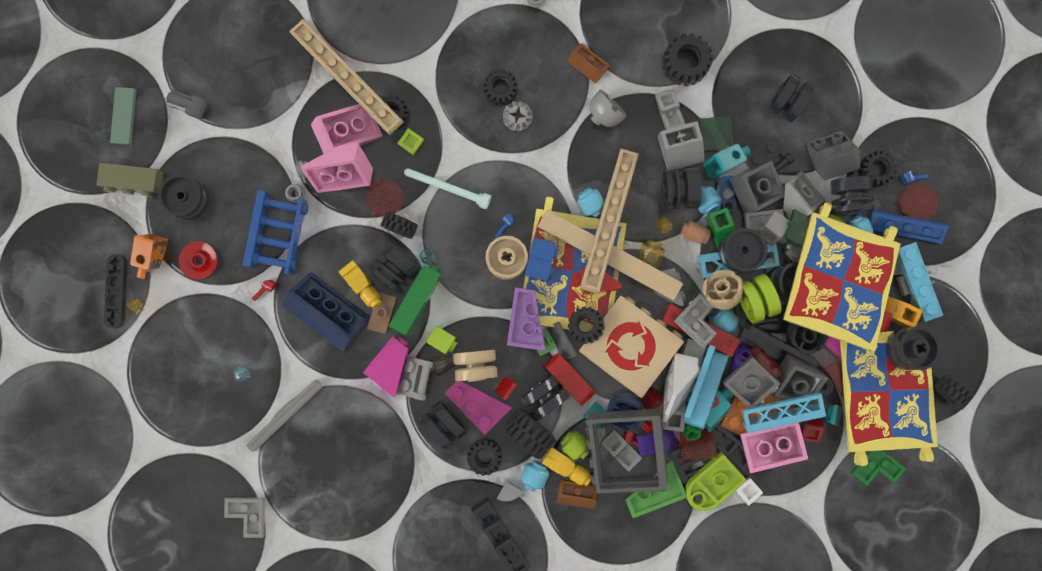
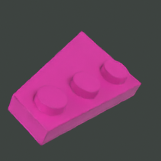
M456 381L445 392L448 398L484 435L512 409L511 406L462 381Z

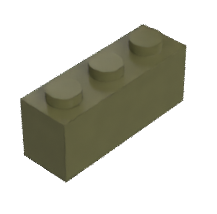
M99 163L96 185L104 188L103 191L115 193L116 190H122L123 194L134 195L135 192H140L142 196L153 197V194H158L163 181V172L152 168Z

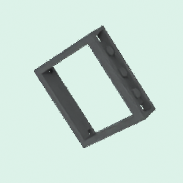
M661 408L589 413L588 420H585V429L590 435V438H587L588 450L592 451L589 462L590 468H594L592 483L593 486L596 485V493L668 490ZM652 420L658 476L603 479L597 423Z

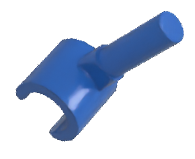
M909 171L900 175L904 184H908L916 180L928 179L929 175L913 176L912 172Z
M508 213L502 218L505 224L495 235L496 238H499L508 227L514 224L515 219L511 214Z

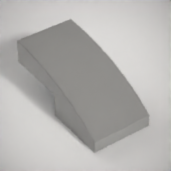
M674 90L655 95L665 129L685 125L679 109L680 104Z
M615 430L601 442L628 472L643 459Z

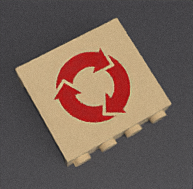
M620 296L603 318L605 326L602 331L603 335H600L597 341L594 340V343L587 342V344H584L579 352L643 399L648 389L678 349L684 344V341L681 340L683 337L674 330L670 332L666 329L667 325L660 319L655 321L651 318V313L645 308L639 309L636 307V302L630 297L626 296L624 298Z

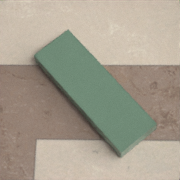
M115 87L111 144L132 146L137 91L134 88Z

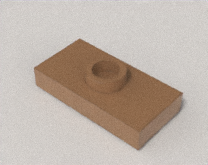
M379 292L382 304L373 309L367 329L387 334L397 297Z

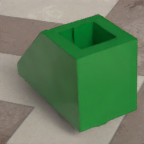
M728 208L716 211L705 217L718 250L722 238L728 233L735 231Z

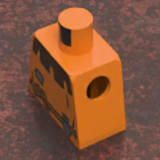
M154 234L135 235L130 264L139 267L136 277L149 279L150 271L160 268L168 238Z

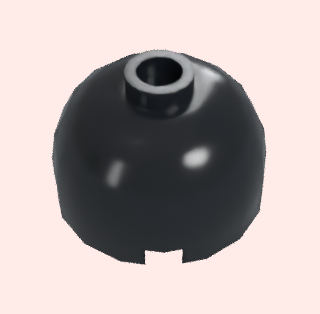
M791 322L785 334L786 341L790 346L807 355L820 351L825 345L827 338L825 334Z

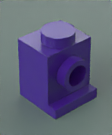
M747 345L738 346L731 357V373L751 355L755 358V350L750 349Z

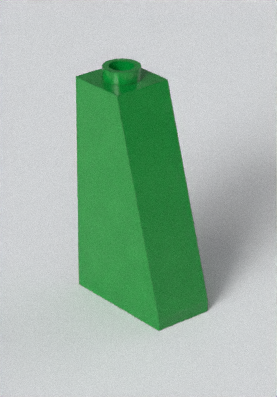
M431 264L429 267L423 265L390 322L389 327L404 335L411 336L442 277L438 273L440 269Z

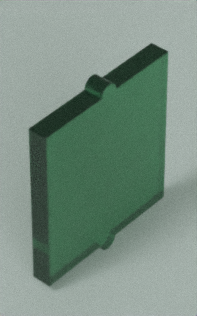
M715 115L711 118L699 119L704 151L719 152L733 146L731 116L717 117Z
M796 209L792 210L790 220L787 222L788 227L784 238L803 248L810 218Z

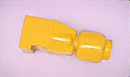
M352 260L339 271L340 275L354 292L361 294V299L368 307L376 309L382 304L380 300L381 295L371 285L370 279L356 262Z
M554 447L549 449L541 461L542 464L564 477L568 476L570 480L578 485L584 484L587 486L592 479L589 470L579 464L575 466V460Z

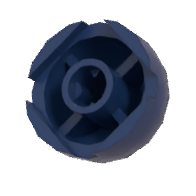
M621 392L609 400L606 412L645 409V406L639 396L634 393ZM644 421L611 422L609 424L618 430L628 431L629 428H639L643 425Z

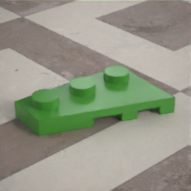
M673 460L666 465L668 490L637 491L625 499L632 518L687 498Z

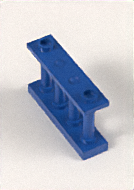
M257 191L243 266L255 268L256 264L262 263L284 267V273L292 275L293 271H296L297 260L295 259L304 215H307L309 207L305 199L299 198L298 204L272 200L269 193ZM273 207L295 211L294 223L268 218L266 216L267 208ZM272 226L292 230L291 240L285 241L264 237L262 234L263 227ZM264 244L289 249L287 260L261 256L258 253L259 247Z

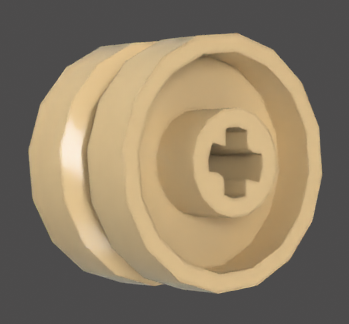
M501 236L489 244L486 250V262L494 276L503 280H511L519 277L524 272L528 262V253L525 245L519 239L513 236ZM509 255L510 261L503 260L504 256Z
M495 350L453 354L454 364H466V368L455 371V381L468 380V382L498 377L496 366H485L484 364L496 360Z

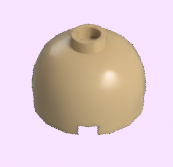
M719 270L714 272L713 276L709 279L708 277L703 284V294L708 303L714 308L721 310L731 309L742 300L744 294L743 283L735 272Z

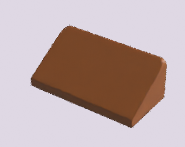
M582 43L571 52L567 60L569 64L594 83H597L610 67L608 63Z
M560 480L556 502L594 509L597 502L596 485L588 484L585 486L584 484L578 485L572 481Z

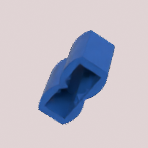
M533 238L525 277L548 281V277L552 278L554 267L551 266L552 259H557L559 248H556L555 242Z

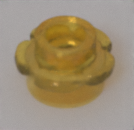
M665 216L657 219V232L668 235L669 231L672 230L671 220Z
M135 297L132 300L128 298L129 301L125 304L126 307L135 314L144 311L141 308L144 305Z

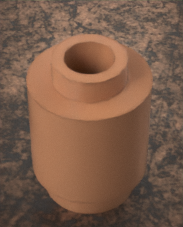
M690 220L688 223H684L681 234H683L684 239L697 244H706L711 230L707 229V226Z

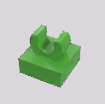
M548 330L542 333L546 351L537 350L540 356L557 347Z

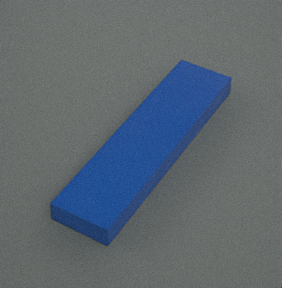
M876 210L871 212L869 216L873 231L884 233L886 229L893 226L898 229L896 234L898 236L940 244L943 243L949 227L943 223Z

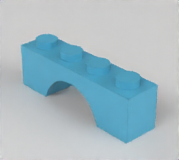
M917 243L900 247L895 268L903 274L911 292L910 305L923 310L918 322H926L943 316Z

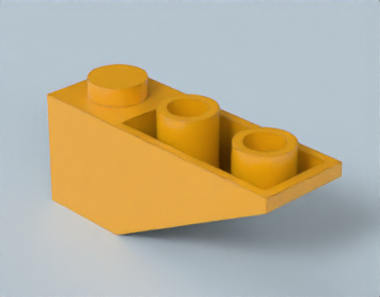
M889 296L885 311L893 313L891 322L903 328L916 327L923 311Z

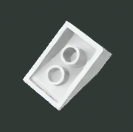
M675 353L665 378L663 422L669 420L687 399L689 392L694 390L695 378H698L701 367L698 366V358Z

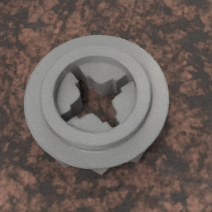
M512 101L503 111V122L510 130H525L532 122V110L528 104L521 101ZM518 109H520V115H523V118L520 117L516 123L515 117L510 114H516Z

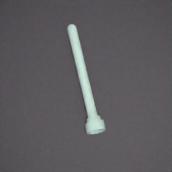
M405 169L404 174L408 177L473 200L480 208L487 210L492 195L486 193L478 195L411 169Z

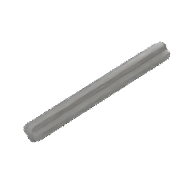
M314 380L247 443V448L252 452L256 451L322 388V384L318 380Z

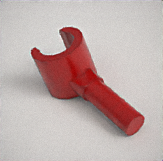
M265 280L260 290L252 299L256 301L266 290L272 292L277 284L272 280Z
M625 431L623 439L638 447L637 441L634 440L636 434L631 431Z

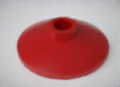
M200 241L187 244L179 255L181 271L187 277L196 280L209 277L215 271L218 262L217 254L213 247ZM202 258L203 263L199 265L198 259Z

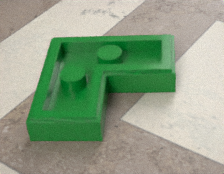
M885 450L867 451L868 464L866 466L856 465L850 473L866 486L870 484L878 472L895 484L907 468Z

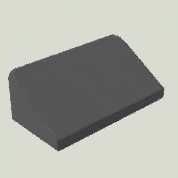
M557 321L553 324L554 327H547L546 330L551 335L561 356L566 361L575 357L577 352L561 324Z

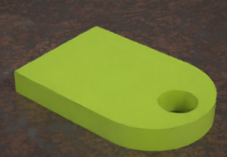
M720 452L688 480L685 486L686 499L693 508L699 511H709L720 505L747 480L729 459ZM696 494H702V498L699 501H693V497Z

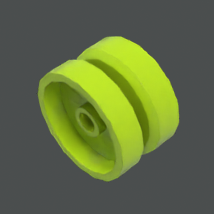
M765 274L754 277L752 283L748 280L742 282L744 294L740 303L746 316L753 324L764 320L765 314L772 317L781 313V303L776 289Z

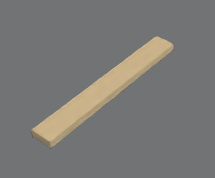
M303 19L289 31L389 135L403 123L402 119Z
M620 149L580 289L596 294L600 292L638 159V153Z
M546 210L537 227L590 255L595 235ZM612 246L607 265L674 301L683 285L682 282Z

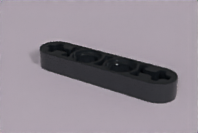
M118 254L109 256L106 264L104 324L112 329L122 327L125 322L128 263L124 256ZM114 261H121V264L117 266L113 264ZM113 271H121V274L113 273ZM118 276L121 283L118 287H114L112 279ZM113 296H118L120 299L117 306L111 304ZM111 309H119V312H111ZM111 318H118V322H111Z

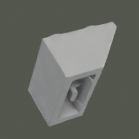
M698 121L663 130L658 134L657 137L665 165L670 171L705 162L703 138Z

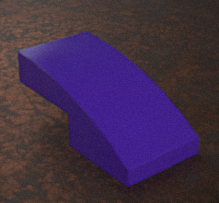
M664 430L665 451L677 449L674 431ZM654 433L636 436L640 456L656 453Z

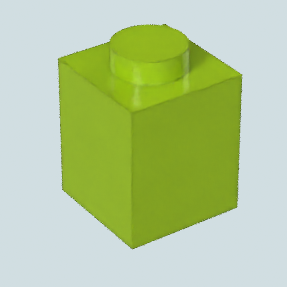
M435 326L426 343L444 354L452 353L458 344L455 342L457 339L455 336L438 326Z

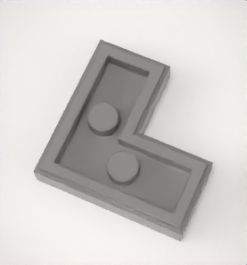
M700 293L674 322L704 348L717 333L703 321L705 316L714 307Z
M265 497L225 498L224 518H244L243 538H263L265 536Z

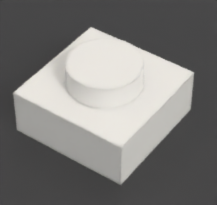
M750 477L736 490L737 494L748 506L763 494Z

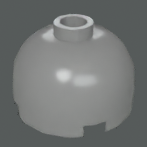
M601 89L591 100L590 112L593 115L591 119L598 126L601 124L606 127L616 126L627 115Z

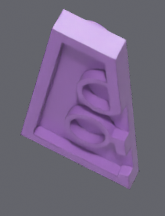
M515 288L507 346L546 351L534 290Z

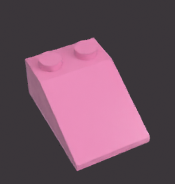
M360 104L316 116L311 123L323 154L341 145L359 143L362 146L383 136L377 122Z
M359 143L341 145L302 165L301 170L316 192L322 193L370 186L373 167Z
M799 422L740 434L750 473L808 459Z

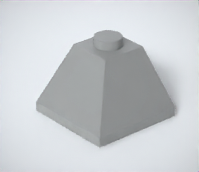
M802 170L785 184L783 210L786 212L788 219L793 221L795 225L813 213L825 201V198Z

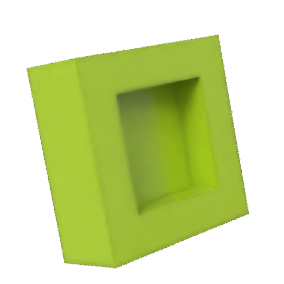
M408 128L397 144L414 156L424 142V139Z

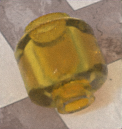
M648 240L641 245L637 259L652 267H659L665 254V249L662 247L663 244Z

